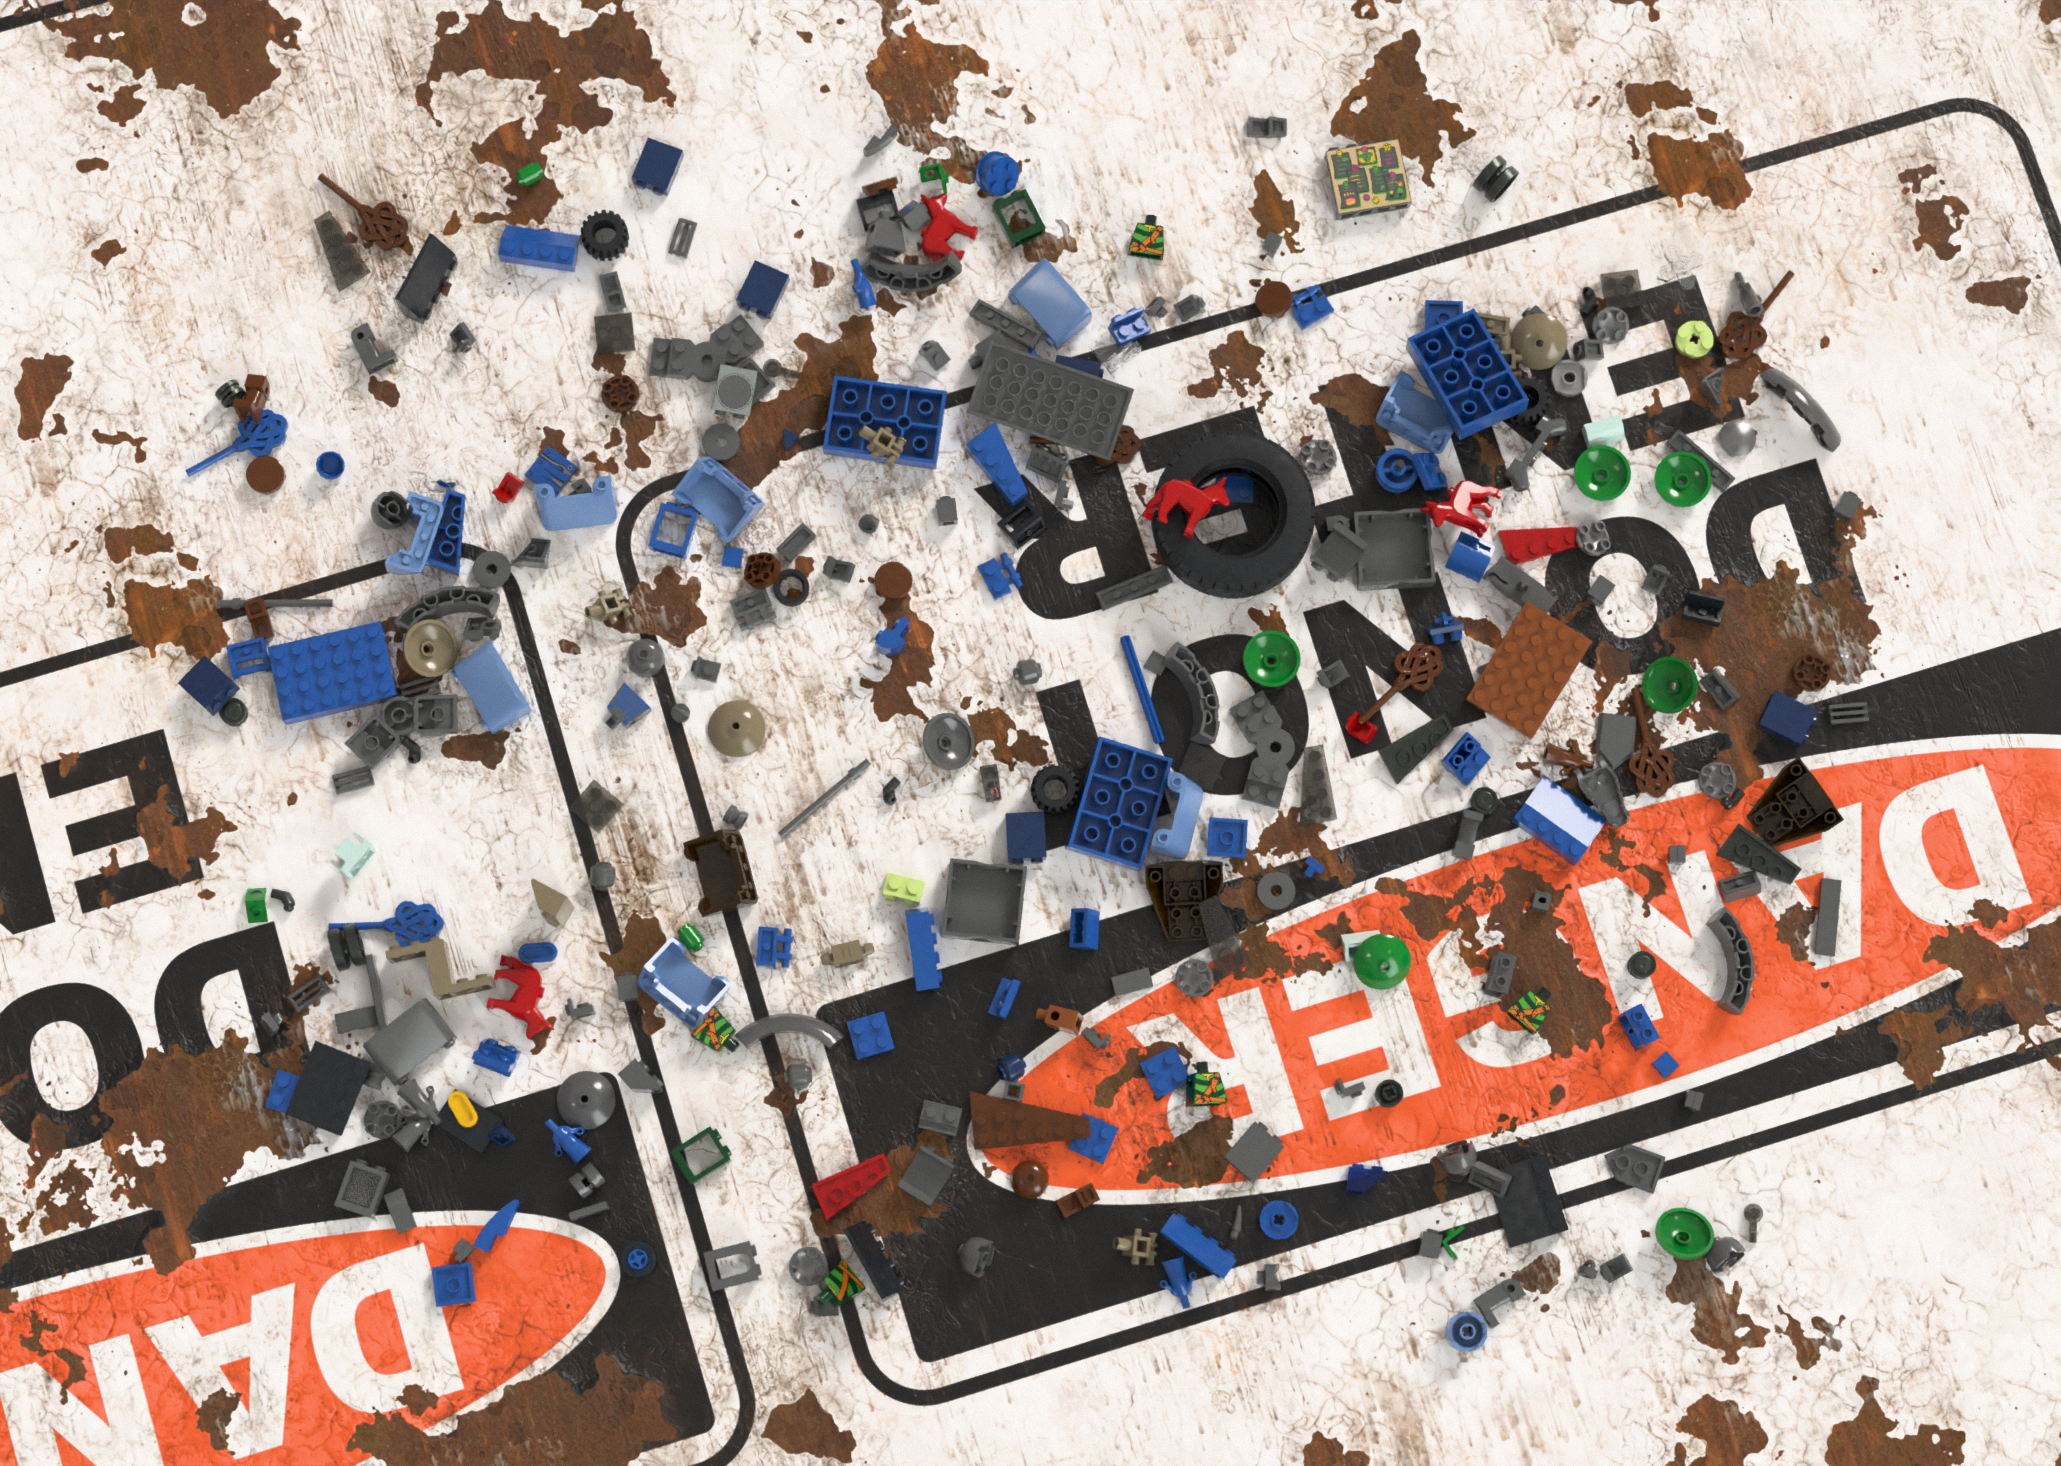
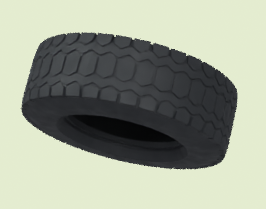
M1240 431L1210 434L1190 443L1174 456L1161 474L1154 496L1164 483L1173 479L1183 481V479L1189 480L1194 484L1193 487L1199 489L1205 483L1218 477H1245L1264 488L1272 499L1277 515V525L1274 534L1266 544L1251 553L1244 555L1221 554L1202 543L1195 532L1192 539L1183 536L1189 515L1176 504L1167 513V524L1158 521V510L1153 513L1151 520L1153 538L1158 552L1167 567L1183 583L1196 591L1226 599L1255 596L1272 589L1284 581L1296 569L1304 557L1315 525L1316 509L1314 494L1309 479L1298 461L1286 449L1274 441L1257 434L1254 435V433ZM1226 468H1229V469L1231 470V471L1221 472L1222 469H1226ZM1242 469L1249 470V471H1250V475H1249V474H1246V473H1242V472H1240V470H1242Z

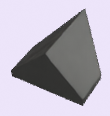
M1720 367L1704 377L1697 387L1713 408L1716 409L1719 408L1722 401L1719 400V396L1722 393L1724 378H1721L1725 367Z
M532 538L531 543L510 565L547 569L551 540Z

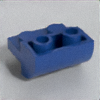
M1461 531L1445 568L1480 583L1496 547Z
M904 616L901 620H896L892 626L893 631L886 627L884 631L880 630L874 639L876 640L875 647L877 652L886 656H894L904 651L906 646L903 638L910 630V620Z
M1465 732L1441 760L1444 769L1452 773L1464 786H1467L1491 758L1469 732Z
M492 1038L482 1040L479 1048L472 1055L473 1064L510 1077L521 1052L516 1051L517 1048L511 1045L502 1046L498 1044L499 1041Z

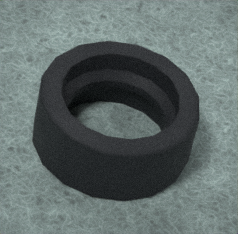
M797 569L781 571L778 579L773 584L776 599L785 606L794 607L800 605L809 595L810 587L807 577ZM788 577L799 579L803 586L801 594L793 599L783 596L780 591L782 581Z

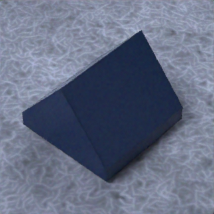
M783 429L784 451L789 452L799 442V438L788 429Z
M496 1122L488 1134V1138L501 1147L515 1140L513 1133L498 1122Z

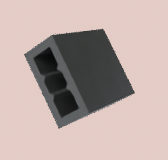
M1255 1121L1223 1157L1252 1184L1284 1148L1282 1145L1283 1141L1275 1134L1271 1136L1267 1132L1268 1128L1263 1123H1256Z

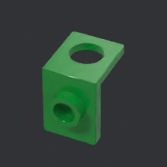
M941 163L919 167L922 183L940 179L943 193H947L946 183H949L947 172H943ZM928 170H933L935 172L930 177L924 175V173Z
M267 888L247 889L245 906L248 923L268 922L265 903ZM254 893H261L259 896H251Z
M1463 1225L1456 1230L1452 1227L1444 1233L1445 1238L1441 1242V1245L1453 1261L1457 1260L1458 1257L1447 1242L1465 1229Z

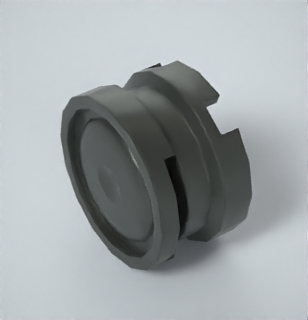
M232 379L224 383L216 391L215 396L218 400L222 401L221 404L225 408L233 406L235 398L242 399L246 392L242 387H239L236 379Z
M231 698L219 711L221 719L233 727L245 723L249 714L246 705L238 698Z
M1481 787L1473 792L1470 804L1475 812L1488 815L1495 810L1498 804V797L1493 789Z
M1636 952L1627 962L1628 972L1635 979H1646L1656 970V960L1649 952Z
M1384 1080L1375 1089V1098L1383 1107H1394L1403 1098V1088L1395 1080Z

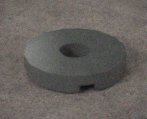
M718 423L706 430L702 445L709 457L717 461H727L737 454L740 448V438L738 432L732 426ZM719 438H724L727 443L725 446L719 447L716 445V441Z
M487 551L475 559L473 575L482 587L487 589L499 588L509 580L511 565L502 553ZM491 565L497 567V572L493 575L487 573V568Z
M1271 872L1264 875L1259 881L1257 897L1263 906L1272 910H1282L1292 903L1295 896V885L1288 875L1281 872ZM1273 886L1280 887L1281 895L1273 896L1271 888Z

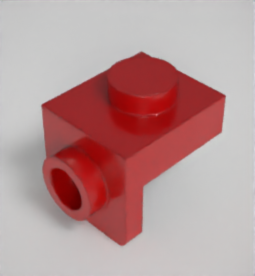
M507 472L498 488L492 491V494L502 503L512 502L525 482L511 472Z
M1354 712L1347 719L1345 727L1349 735L1368 744L1378 728L1369 721H1366L1361 726L1357 722L1360 714Z

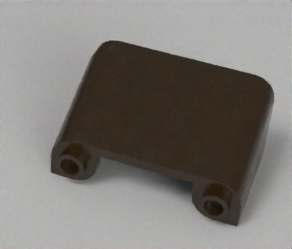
M721 829L683 843L685 857L695 862L704 894V898L700 899L698 904V910L702 917L740 909L758 902V895L744 841L738 830Z

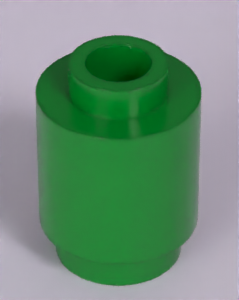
M531 162L517 170L518 174L515 177L520 186L524 184L527 187L540 180L545 174L538 162L534 164Z
M687 923L677 931L678 938L689 952L693 950L697 952L704 946L703 942L705 939L693 925L691 926Z

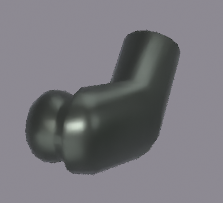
M1584 287L1582 294L1585 304L1580 312L1588 316L1596 305L1597 299L1593 289Z
M893 777L882 789L883 800L887 805H893L897 800L894 790L901 782L896 777Z
M1736 789L1730 799L1724 797L1720 804L1724 806V809L1730 810L1738 805L1745 793L1740 789Z
M272 889L271 898L281 900L284 905L283 909L286 912L293 911L295 900L291 893Z

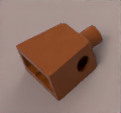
M1049 1005L1048 1009L1039 1007L1036 1013V1018L1044 1020L1047 1027L1076 1036L1079 1035L1084 1017L1078 1011Z

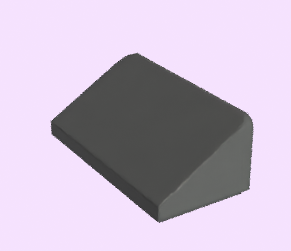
M1714 668L1699 680L1722 710H1725L1740 698V695L1718 668Z
M1754 870L1718 881L1725 903L1761 893V883Z
M1477 1161L1471 1168L1468 1183L1503 1198L1512 1176Z

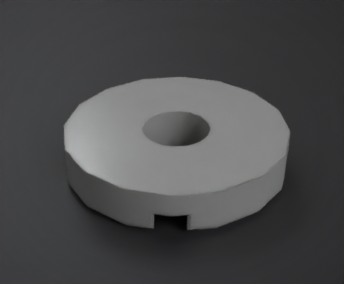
M1562 360L1551 371V386L1561 396H1577L1582 393L1587 385V370L1576 360ZM1564 375H1573L1574 381L1570 383L1565 381Z

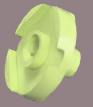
M1703 321L1686 322L1677 331L1675 346L1680 354L1686 355L1691 359H1699L1705 356L1713 346L1712 331ZM1692 336L1698 337V344L1689 341Z

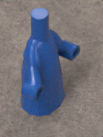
M858 258L850 260L854 270V285L852 288L856 292L860 309L877 304L872 287L861 270Z
M551 1119L545 1123L553 1132L552 1141L555 1144V1156L560 1157L564 1150L576 1165L592 1149L573 1135V1133L582 1135L585 1131L583 1127H558Z
M1183 1255L1162 1261L1161 1263L1171 1285L1166 1280H1161L1160 1287L1169 1290L1175 1297H1179L1183 1309L1189 1308L1190 1304L1187 1295L1192 1290V1283L1196 1279L1197 1273L1195 1271L1190 1272L1189 1279L1187 1280Z

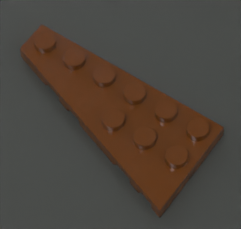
M969 1091L975 1150L1092 1138L1090 1118Z

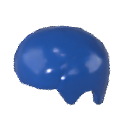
M334 451L324 452L316 460V471L326 480L337 479L345 469L344 459Z

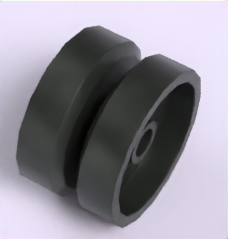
M1500 155L1496 156L1480 172L1472 184L1479 192L1486 190L1484 197L1491 203L1495 202L1510 187L1519 174V171L1513 166H1509L1504 170L1507 161Z
M355 923L344 926V937L338 928L327 931L331 953L339 972L350 968V958L356 967L366 964L364 944Z

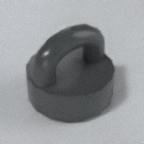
M870 514L863 515L858 523L859 528L865 533H874L879 525V519Z
M679 703L673 706L671 709L672 719L677 723L686 722L690 718V710L687 705Z
M1589 1259L1583 1266H1579L1578 1275L1588 1279H1595L1598 1271L1595 1269L1596 1264L1594 1260Z

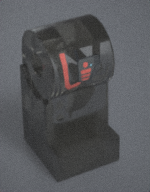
M997 764L980 766L979 770L986 803L1002 800Z

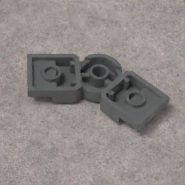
M741 314L710 334L709 342H702L696 346L689 339L672 338L671 340L654 338L649 376L688 380L691 375H694L702 382H713L718 378L717 369L719 364L735 367L762 347L764 342ZM705 359H711L712 363L710 365H704L703 361Z
M1262 690L1231 707L1229 711L1248 743L1256 745L1257 758L1251 762L1242 800L1279 809L1289 774L1286 764L1292 759L1295 744L1291 735L1281 729L1282 720ZM1277 744L1280 747V751L1274 753L1271 751L1270 746Z
M457 694L419 695L413 702L403 696L392 697L381 707L380 716H371L344 744L371 770H374L401 745V737L410 735L414 731L420 736L458 734ZM398 713H405L402 720L397 721L395 719Z

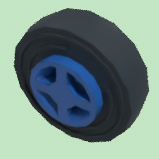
M634 1242L624 1248L620 1261L622 1268L627 1274L632 1277H643L648 1275L655 1267L656 1256L654 1250L648 1244Z

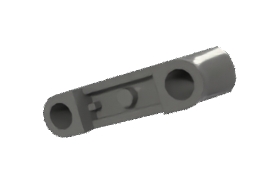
M1545 414L1533 431V433L1538 435V438L1522 462L1515 458L1504 474L1505 477L1512 481L1514 491L1522 492L1530 487L1526 469L1528 466L1532 468L1538 459L1535 457L1537 452H1542L1548 444L1545 441L1547 438L1566 433L1567 426L1563 418L1550 419Z

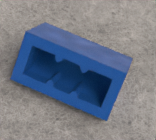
M1089 908L1071 909L1069 947L1098 950L1100 911Z

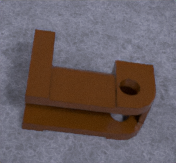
M248 374L244 384L246 389L244 399L235 398L233 406L241 423H245L248 412H250L255 424L259 425L266 400L269 397L270 384L266 376Z

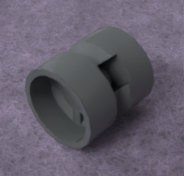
M591 1162L582 1168L581 1173L577 1172L569 1178L571 1184L584 1199L593 1192L594 1187L598 1188L606 1182ZM585 1177H586L587 1180L590 1182V1183L587 1184L586 1186H585V1184L582 1182V1180H583Z

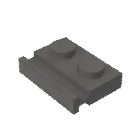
M924 1100L918 1128L956 1137L962 1108Z

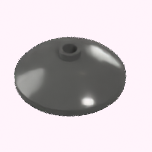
M953 713L938 714L928 721L923 732L924 750L928 758L939 768L956 770L970 761L975 747L974 735L968 723L960 716Z
M581 1071L572 1074L562 1083L557 1094V1108L561 1117L572 1127H583L584 1130L594 1129L603 1125L611 1117L616 1103L615 1092L610 1082L601 1074L592 1071ZM583 1096H588L586 1103L581 1101Z

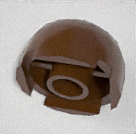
M1025 1160L1014 1167L1010 1176L1011 1186L1019 1197L1035 1199L1047 1190L1049 1174L1040 1162Z

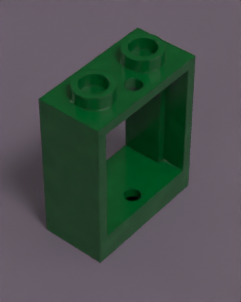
M1020 189L1010 194L1011 196L1005 199L1001 197L992 204V212L1012 249L1045 234L1046 227L1026 189L1022 191ZM1024 199L1036 224L1013 235L1000 209Z
M709 1126L670 1151L691 1186L732 1161L730 1156L733 1154L727 1145L722 1146L719 1141L722 1137L716 1128L712 1130ZM709 1134L724 1158L695 1176L680 1152Z

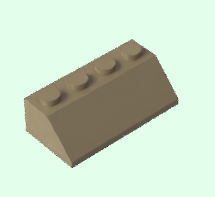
M532 878L531 884L538 908L542 912L541 915L548 924L556 928L559 925L564 928L575 908L574 905L564 894Z

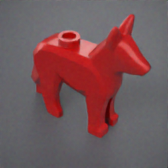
M942 193L931 198L920 194L922 198L920 200L928 209V214L931 218L929 226H925L920 235L923 237L921 242L923 254L934 262L952 251L962 261L966 251L953 250L946 242L955 233L975 240L978 234V227L966 225L954 213L944 207L948 198L947 194Z
M1226 477L1203 490L1193 487L1194 484L1186 479H1183V481L1173 479L1166 482L1147 503L1142 516L1152 520L1153 513L1158 510V521L1167 524V513L1178 504L1189 515L1183 536L1192 539L1196 524L1201 518L1205 517L1213 504L1230 505L1223 487Z
M1469 480L1460 481L1455 488L1451 487L1447 492L1446 497L1449 498L1447 502L1434 503L1425 501L1428 507L1421 508L1420 511L1430 515L1435 527H1440L1444 521H1448L1475 532L1477 537L1481 538L1483 533L1487 531L1490 523L1472 512V508L1481 509L1486 517L1490 518L1494 508L1484 497L1491 496L1500 499L1503 491L1492 486H1480Z
M501 955L500 966H508L510 969L496 970L494 980L507 978L519 987L510 1000L488 998L486 1007L490 1010L494 1008L504 1010L515 1019L526 1022V1037L528 1039L545 1028L554 1030V1027L546 1021L542 1013L537 1009L538 1000L543 998L545 987H542V978L538 970L512 956Z

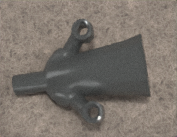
M1736 272L1734 277L1737 281L1739 298L1747 316H1759L1764 311L1760 303L1762 302L1760 295L1755 293L1749 282H1745L1741 272Z
M416 1079L409 1080L397 1092V1095L414 1108L411 1109L408 1105H405L402 1108L404 1114H415L419 1118H429L435 1126L439 1125L441 1119L434 1113L436 1104L433 1100L435 1092L433 1086L429 1085L426 1088L427 1098Z
M437 1108L434 1111L435 1114L439 1112ZM417 1115L411 1117L402 1116L401 1118L405 1122H401V1124L406 1126L391 1136L393 1141L403 1151L408 1153L413 1144L423 1134L421 1144L427 1146L429 1144L428 1134L431 1129V1120L429 1118H419Z

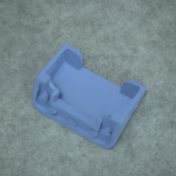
M1046 258L1041 259L1008 291L1009 300L1014 305H1022L1045 331L1046 337L1044 339L1050 347L1054 346L1056 350L1091 322L1092 312Z
M1400 370L1376 415V423L1382 428L1431 453L1441 454L1454 430L1437 401L1413 389L1415 383L1413 377Z
M709 456L697 459L671 494L675 497V501L682 506L692 505L718 528L716 530L718 538L727 543L733 541L765 504L759 496L717 460Z
M611 476L596 478L592 485V493L555 497V492L551 485L545 483L535 484V496L543 527L548 531H558L614 523L618 513L615 487Z
M409 491L406 500L409 503V518L419 524L410 551L400 548L399 552L395 555H387L385 561L387 572L395 575L418 574L424 570L444 513L441 502Z
M491 641L481 646L453 667L455 670L452 672L457 683L461 681L483 718L480 722L486 731L490 730L494 734L532 711Z
M1170 771L1165 788L1170 789L1173 794V800L1178 801L1171 830H1157L1153 836L1149 852L1175 859H1183L1190 850L1203 798V790L1186 776Z
M671 937L643 966L637 983L644 992L692 1029H696L713 1007H716L730 990L732 984L724 976H715L713 979L683 956L685 953L684 945Z

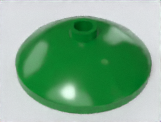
M1605 445L1594 446L1579 456L1574 467V479L1579 490L1588 498L1596 501H1610L1618 498L1627 489L1631 479V468L1628 460L1619 450ZM1602 474L1604 478L1599 479L1597 475Z
M1679 451L1669 454L1659 463L1655 471L1654 482L1658 494L1667 503L1676 507H1691L1700 503L1707 496L1711 488L1712 477L1708 465L1702 458L1690 452ZM1678 480H1682L1684 485H1679Z
M1273 630L1255 635L1246 645L1243 654V664L1247 674L1254 682L1265 687H1279L1290 682L1297 674L1301 662L1300 651L1294 640L1285 633ZM1273 659L1274 664H1268L1267 660Z
M1668 656L1654 661L1647 668L1642 679V692L1646 702L1654 710L1665 714H1674L1686 709L1694 700L1698 689V680L1694 669L1688 662L1678 657ZM1676 683L1677 687L1673 690L1672 685Z
M1376 934L1365 939L1357 948L1353 959L1354 971L1364 985L1377 990L1395 987L1406 978L1411 967V954L1407 945L1400 938L1391 934ZM1388 964L1387 968L1384 969L1382 968V965Z
M1670 1209L1664 1212L1656 1223L1655 1235L1659 1245L1674 1257L1686 1260L1697 1259L1707 1254L1713 1245L1714 1231L1710 1222L1702 1214L1692 1209Z

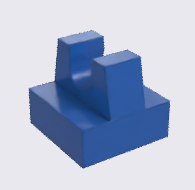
M1309 856L1305 861L1309 867L1304 874L1311 878L1315 871L1321 874L1325 867Z

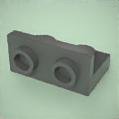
M1044 444L1036 445L1025 468L1059 484L1071 460L1067 459L1068 456L1061 452L1054 453L1050 451L1051 448Z

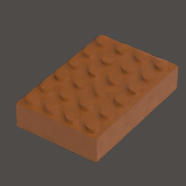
M1526 601L1465 701L1531 740L1592 641Z

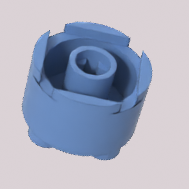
M1461 1312L1454 1315L1448 1321L1445 1337L1450 1346L1455 1350L1471 1352L1479 1349L1485 1343L1487 1327L1483 1318L1478 1314ZM1469 1328L1470 1336H1463L1464 1332L1462 1329Z

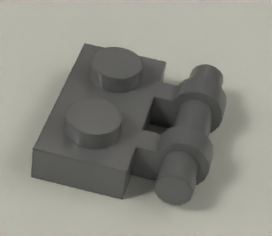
M766 588L730 600L736 619L744 617L746 621L739 624L741 632L747 629L752 630L754 626L770 623V620L777 618L775 611L770 613L766 611V608L772 606ZM758 611L761 612L762 616L751 620L750 614Z
M487 617L468 618L463 632L464 640L476 642L483 639L484 636H489L491 641L496 640L502 628L501 620H488Z

